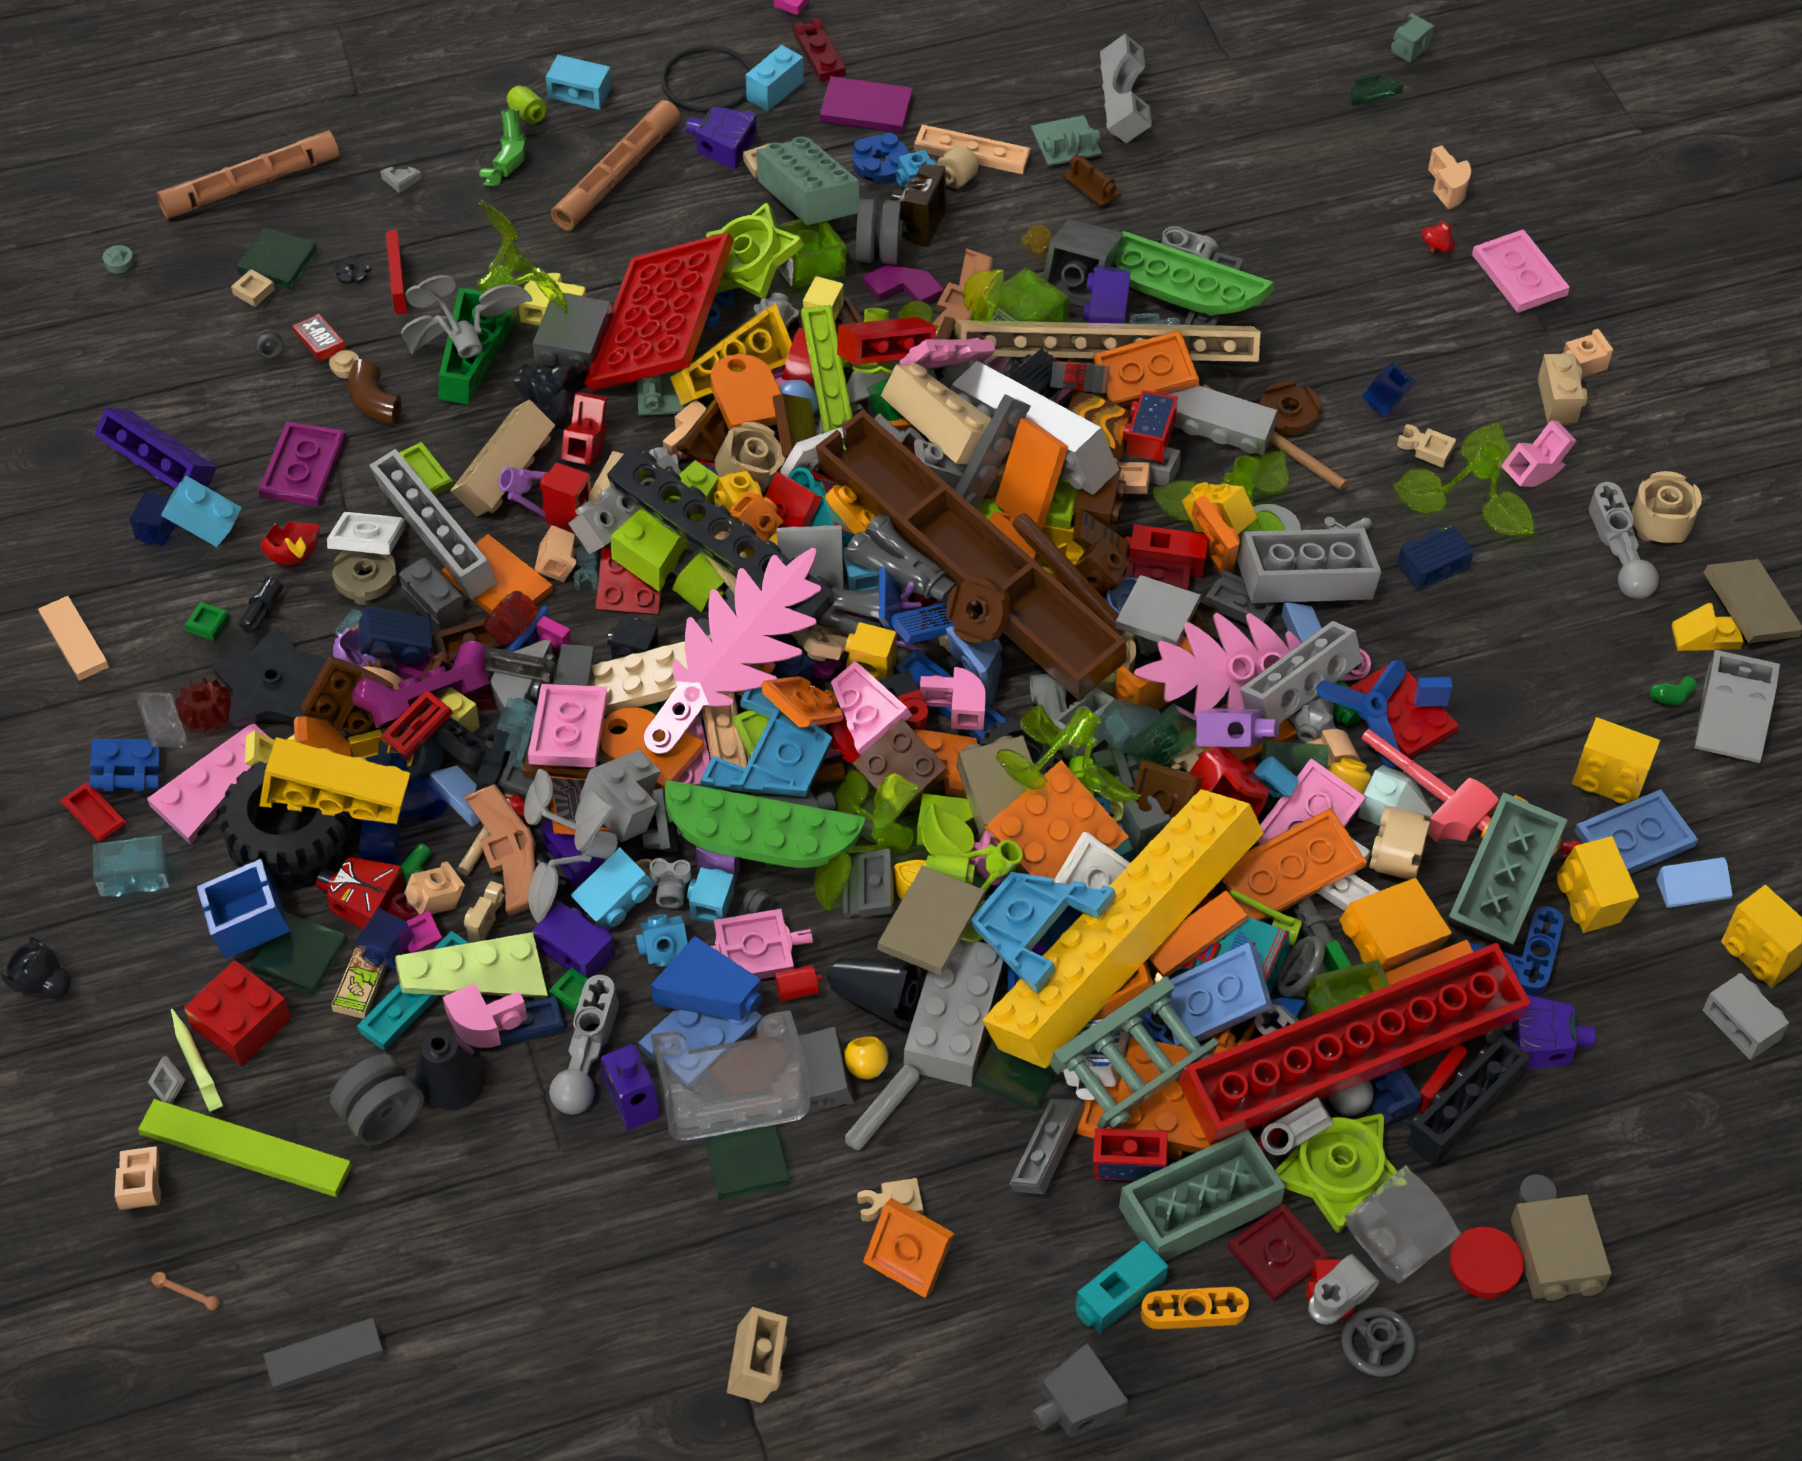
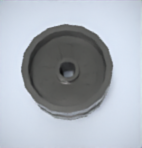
M860 198L856 232V262L872 263L875 259L876 245H879L880 261L882 264L898 265L899 247L902 246L903 235L901 201L886 200L882 207V216L878 218V204L876 200Z
M388 1054L371 1056L352 1067L337 1082L330 1097V1104L333 1110L343 1122L348 1123L350 1131L360 1144L366 1146L381 1144L406 1129L417 1117L424 1102V1095L420 1088L411 1078L406 1077L404 1069L394 1056Z

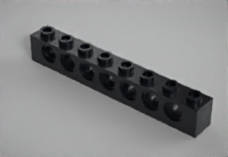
M631 446L607 473L612 488L736 578L738 570L743 568L761 591L764 574L773 555H776L785 566L795 559L789 560L782 555L781 549L771 540L767 539L764 542L757 537L756 531L746 522L742 521L739 524L732 519L731 513L721 504L717 503L714 506L706 500V495L699 488L693 485L689 488L681 482V477L674 470L668 467L664 470L656 464L657 460L645 450L640 452ZM646 478L655 479L650 485L640 484ZM670 496L680 497L675 503L665 502ZM700 513L705 515L700 521L694 522L690 520L694 514ZM725 531L730 533L726 539L719 540L715 538L719 532ZM750 549L755 551L752 557L743 558L740 556L744 550ZM808 574L805 580L820 585L822 590L813 597L786 608L815 618L818 623L834 603L832 586L820 576L814 578ZM811 626V627L806 628V629H808L809 631H811V630L814 628V626Z

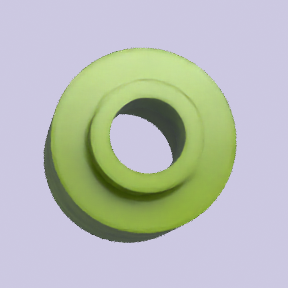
M515 86L509 91L507 95L509 108L519 109V116L523 121L532 125L544 118L547 105L531 89L525 86Z
M937 853L936 856L928 855L927 868L973 885L975 865L969 864V857Z

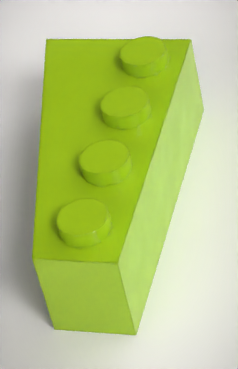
M695 460L679 474L682 479L681 482L689 488L692 485L699 488L706 495V500L715 506L714 492L717 490L719 476ZM670 496L665 502L675 503L680 497ZM642 509L636 512L611 535L612 559L659 592L665 585V579L668 574L673 572L677 566L678 559L683 551L690 546L687 541ZM700 513L694 514L690 520L697 522L702 520L705 515Z

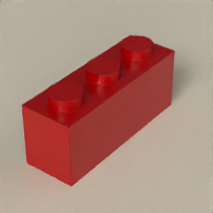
M919 317L840 324L838 326L837 355L855 365L902 360L909 354L911 348L918 346L925 339H936L937 326Z

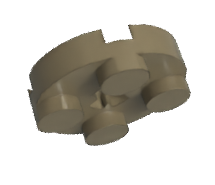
M343 550L334 561L335 567L332 575L336 589L343 596L354 599V602L364 605L372 599L381 597L397 583L396 566L391 553L387 555ZM361 569L364 571L372 570L368 575H359V570Z

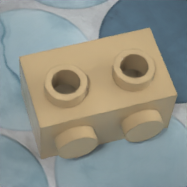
M1544 354L1538 375V383L1547 424L1551 420L1558 421L1559 423H1577L1582 406L1587 404V391L1581 386L1582 369L1581 366H1577L1574 354Z
M755 1307L749 1310L737 1327L727 1393L763 1403L771 1391H777L782 1377V1369H780L781 1357L787 1344V1336H785L786 1316Z

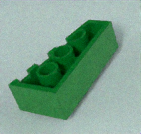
M459 287L453 312L456 323L468 321L474 326L475 307L480 304V295L486 291ZM518 306L494 317H485L480 314L482 334L478 335L482 350L473 357L461 358L453 340L448 335L439 373L438 400L469 404L516 324Z

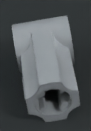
M1049 673L1030 675L1032 703L1037 705L1039 720H1041L1040 725L1048 724L1052 727L1051 719H1056V716H1060V712H1065V709H1067L1066 689Z
M1316 1097L1277 1121L1270 1123L1264 1129L1261 1141L1263 1147L1269 1153L1282 1155L1332 1126L1334 1123L1320 1099ZM1281 1128L1287 1132L1289 1142L1286 1146L1276 1147L1270 1142L1269 1133L1272 1129Z

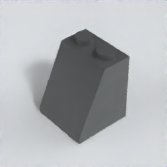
M1069 218L1050 240L1043 280L1068 296V303L1082 307L1085 306V302L1091 303L1092 291H1086L1088 273H1094L1096 266L1116 267V255L1119 248L1121 249L1124 233Z

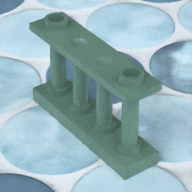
M1167 976L1056 1050L1052 1055L1049 1064L1057 1075L1066 1069L1070 1072L1074 1071L1105 1111L1097 1124V1128L1106 1129L1111 1125L1113 1129L1121 1126L1130 1118V1111L1181 1077L1185 1066L1213 1056L1219 1044L1213 1038L1201 1046L1169 1005L1171 1003L1169 998L1175 986ZM1151 1011L1154 1015H1160L1190 1054L1175 1065L1170 1062L1141 1024L1143 1022L1142 1017ZM1123 1030L1126 1034H1132L1162 1073L1146 1085L1114 1044V1036ZM1095 1049L1098 1053L1103 1052L1133 1092L1132 1095L1119 1104L1114 1101L1085 1063L1087 1060L1085 1056Z

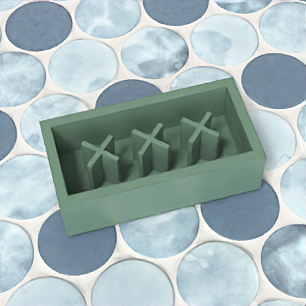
M796 137L790 142L782 144L770 143L765 148L756 149L758 182L805 224L811 225L858 213L859 180L808 137Z
M1503 792L1447 922L1511 949L1568 819Z
M1246 1129L1122 1187L1119 1209L1140 1242L1144 1240L1166 1262L1273 1211L1281 1205L1285 1186L1250 1131Z

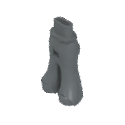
M884 514L876 515L866 528V533H857L845 550L846 559L877 572H879V568L886 567L890 575L894 576V580L905 589L909 582H914L915 586L912 593L924 594L926 598L933 596L943 602L956 587V583L947 578V572L910 546L899 535L891 519Z
M832 587L834 603L817 623V625L840 631L846 635L850 633L855 634L859 622L884 628L879 620V589L855 591ZM838 609L850 611V612L857 613V614H861V615H865V616H868V617H871V618H874V619H868V618H862V617H857V616L849 615V614H846V613L841 612V611L838 610Z

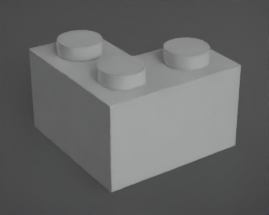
M640 749L590 769L579 798L582 799L587 791H595L605 801L613 805L615 809L610 813L604 824L612 833L616 834L621 842L647 831L657 806L651 794L660 770Z

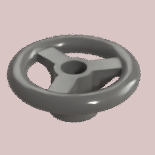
M1315 935L1307 936L1295 944L1289 951L1276 980L1277 990L1282 996L1292 997L1299 994L1311 985L1317 975L1327 972V967L1322 964L1325 945L1320 937ZM1289 981H1297L1292 986L1287 987Z
M1368 1307L1359 1310L1347 1320L1342 1330L1341 1342L1347 1359L1354 1367L1365 1374L1375 1377H1388L1398 1374L1410 1364L1414 1357L1416 1341L1413 1330L1401 1315L1390 1309ZM1376 1318L1373 1319L1369 1324L1365 1321L1367 1319ZM1355 1329L1366 1338L1367 1345L1371 1350L1368 1362L1358 1355L1353 1346V1333ZM1375 1336H1380V1337H1382L1385 1341H1383V1342L1377 1341L1374 1337H1375ZM1405 1343L1404 1351L1397 1361L1389 1365H1379L1383 1352L1387 1351L1392 1345Z

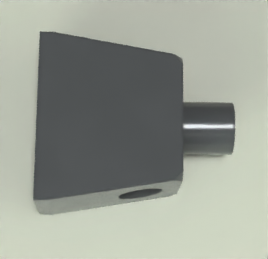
M1087 1343L1044 1379L1041 1396L1045 1403L1032 1410L1031 1415L1041 1431L1059 1422L1068 1436L1075 1437L1123 1418L1126 1415L1128 1400Z

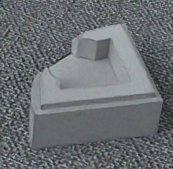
M389 167L380 171L381 178L399 193L422 179L421 172L412 167H408V169Z

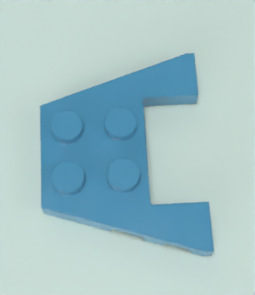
M762 688L745 691L741 699V707L769 717L766 728L745 768L712 756L701 778L700 786L722 790L806 797L830 748L832 737L817 725L799 728L762 694Z
M1011 872L972 917L971 923L973 929L1034 992L1038 993L1056 969L1054 962L1032 952V948L1069 905L1099 919L1116 898L1115 889L1109 886H1102L1101 889L1088 888L1086 883L1073 881L1071 885L1055 883L1053 878Z

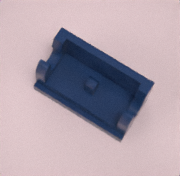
M1403 1067L1369 1080L1373 1088V1101L1370 1108L1374 1115H1384V1128L1417 1114L1422 1096Z

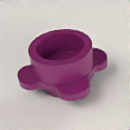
M809 657V660H813L814 677L819 679H829L833 676L834 670L841 667L840 660L827 658L826 661H818Z

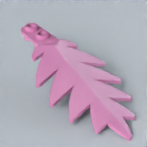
M811 548L799 555L787 566L776 555H773L764 574L762 591L743 568L739 569L735 586L736 615L716 589H712L709 598V627L712 642L692 617L687 619L685 654L688 670L678 660L673 661V674L678 687L647 727L644 734L645 744L652 752L657 754L670 752L705 705L724 707L734 704L733 699L719 692H738L762 688L761 684L764 680L778 679L776 676L743 664L771 663L802 655L801 649L767 636L789 634L817 624L815 618L786 608L803 602L822 590L820 585L805 580L817 555L815 548ZM680 704L685 705V712L682 715H676L675 708ZM660 731H664L666 734L665 739L662 742H656L655 735Z
M1215 613L1213 619L1223 649L1200 628L1190 622H1186L1184 630L1192 654L1174 644L1159 641L1158 648L1162 660L1136 669L1134 675L1148 681L1165 683L1164 700L1166 702L1183 696L1197 685L1194 709L1195 718H1197L1198 712L1212 709L1225 695L1228 688L1227 708L1245 709L1240 688L1299 646L1301 642L1291 631L1285 633L1286 646L1271 628L1249 613L1246 615V620L1254 642L1253 645L1235 625L1219 613ZM1360 649L1362 663L1358 665V669H1352L1348 674L1340 678L1342 681L1359 680L1369 673L1371 660L1364 650Z

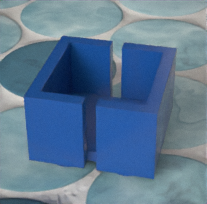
M261 859L197 886L201 903L205 910L204 914L210 935L226 959L290 932L285 911L281 906L282 902L276 883Z

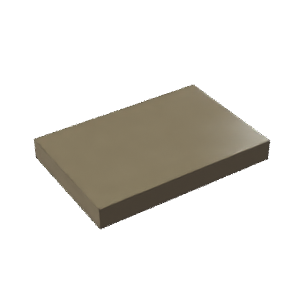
M1759 559L1707 565L1703 573L1748 643L1800 637L1802 634L1801 623Z
M922 866L878 942V950L942 975L971 923L972 917L985 897V890Z

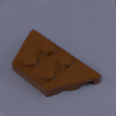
M716 399L711 402L676 446L678 451L698 461L715 463L716 455L729 433L728 426Z

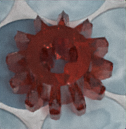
M518 590L513 591L487 615L484 627L501 644H509L530 627V624L536 619L539 609L528 595L526 596Z
M203 677L201 683L198 684L190 680V688H180V697L176 698L175 706L180 722L183 725H187L191 732L200 728L205 734L207 729L211 727L218 731L219 723H228L231 696L226 686L221 687L217 679L208 683Z

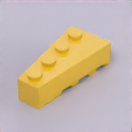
M776 303L759 312L691 362L690 367L679 370L670 377L681 406L695 399L713 394L710 385L711 370L720 359L734 354L751 355L765 362L770 370L786 365L792 342ZM737 367L730 369L734 372L743 371V369Z
M276 737L265 770L260 806L272 808L273 802L288 804V810L302 812L303 806L319 808L323 815L331 816L345 811L350 812V815L355 819L397 824L410 773L402 771L395 766H383L368 762L361 757H349L335 753L327 748L319 749L301 744L293 739L285 740Z

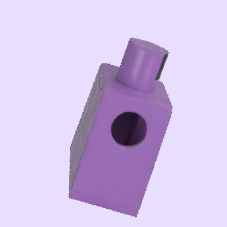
M1212 708L1197 713L1196 746L1253 747L1261 744L1263 739H1277L1279 735L1278 719H1263V710Z

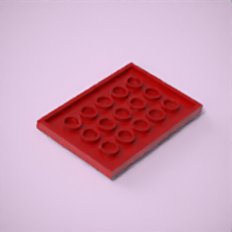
M729 232L631 258L611 315L584 382L590 391L610 388L611 386L634 382L651 376H659L690 367L734 243V239Z

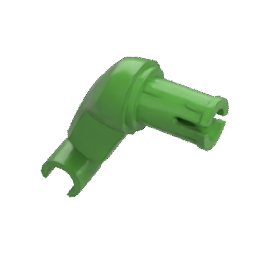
M519 109L501 111L504 127V136L500 139L502 150L493 160L494 169L482 168L479 173L480 177H487L486 182L483 183L485 186L500 185L502 176L507 177L524 162L527 137L521 134Z

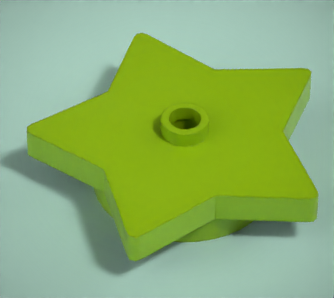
M764 203L752 215L739 217L725 225L721 230L706 234V237H711L729 232L734 239L716 293L740 287L760 298H765L776 269L804 247L805 244L799 236L778 229L773 210L768 203Z
M1383 1114L1354 1120L1343 1117L1331 1118L1334 1123L1332 1126L1297 1145V1148L1275 1170L1285 1189L1313 1198L1337 1233H1340L1364 1203L1401 1197L1407 1194L1409 1185L1385 1157L1383 1148Z

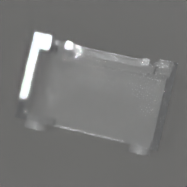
M790 1010L772 1013L762 1018L757 1026L758 1038L694 1050H689L687 1040L681 1033L672 1031L651 1034L652 1050L666 1121L672 1137L681 1141L699 1139L792 1122L801 1119L807 1114L810 1108L807 1062Z

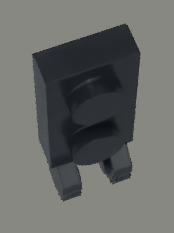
M501 710L499 722L491 723L488 741L493 742L492 748H487L483 757L475 791L493 784L497 786L514 717L512 712Z

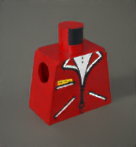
M357 858L346 859L339 873L322 869L316 881L318 889L327 891L329 908L334 915L374 936H377L388 916V907L392 898L400 894L405 885L401 866Z

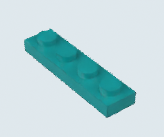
M451 931L434 949L467 944L469 942ZM399 983L357 1025L358 1031L372 1043L386 1051L440 995L402 993Z

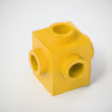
M747 470L730 473L718 478L717 490L714 492L715 505L717 503L721 504L729 511L746 491L760 494L763 498L761 488L757 481H753Z

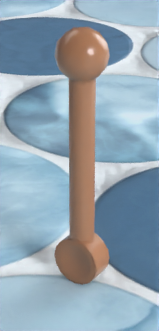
M156 1272L151 1278L154 1287L172 1289L205 1304L208 1310L214 1311L220 1305V1300L216 1296L206 1297L167 1279L163 1272Z

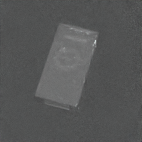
M139 693L137 703L152 747H184L187 738L171 693Z

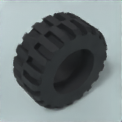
M262 762L252 765L250 772L244 771L236 778V785L233 783L229 785L225 792L226 798L221 801L219 808L221 814L219 817L220 828L229 856L233 859L237 869L261 859L276 885L280 883L284 887H295V883L304 882V885L314 882L313 878L318 876L322 869L331 871L333 864L338 866L345 858L344 852L350 850L353 842L352 835L354 834L355 825L350 812L342 811L339 814H335V816L323 815L319 808L303 806V809L309 810L316 815L301 830L287 835H271L259 830L262 823L272 814L288 809V804L273 802L272 808L260 806L264 775L268 763L262 764Z

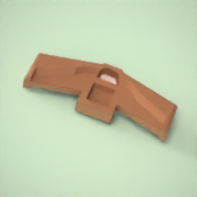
M966 248L959 286L949 282L937 303V311L941 312V314L932 323L937 326L936 336L945 316L955 319V336L957 334V320H974L981 316L986 306L985 297L993 262L992 257Z
M495 784L463 796L491 835L481 839L480 842L492 873L503 870L505 907L508 916H514L529 910L528 889L536 869L534 858L536 843L530 828L525 826Z

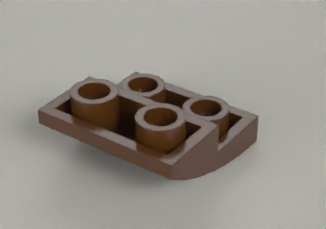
M329 656L302 702L301 708L304 714L333 721L337 730L359 735L368 732L373 724V719L370 712L353 704L352 695L357 684L363 679L372 678L392 689L394 687L388 680L361 666Z

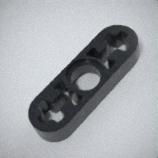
M418 698L412 699L409 706H411ZM430 702L411 722L418 716H421L432 703ZM451 716L431 735L437 744L461 762L469 765L481 764L487 751V745L484 741Z

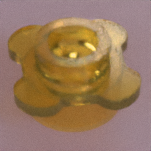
M1035 225L1028 229L1027 235L1021 237V243L1028 245L1033 253L1042 254L1049 247L1053 236H1050V230L1047 227Z

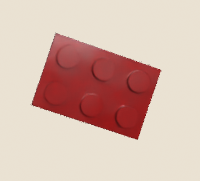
M1388 665L1351 685L1349 688L1363 694L1369 693ZM1406 670L1404 678L1387 700V710L1385 713L1399 751L1409 759H1413L1456 734L1459 725L1441 706L1415 707L1414 694L1418 681Z

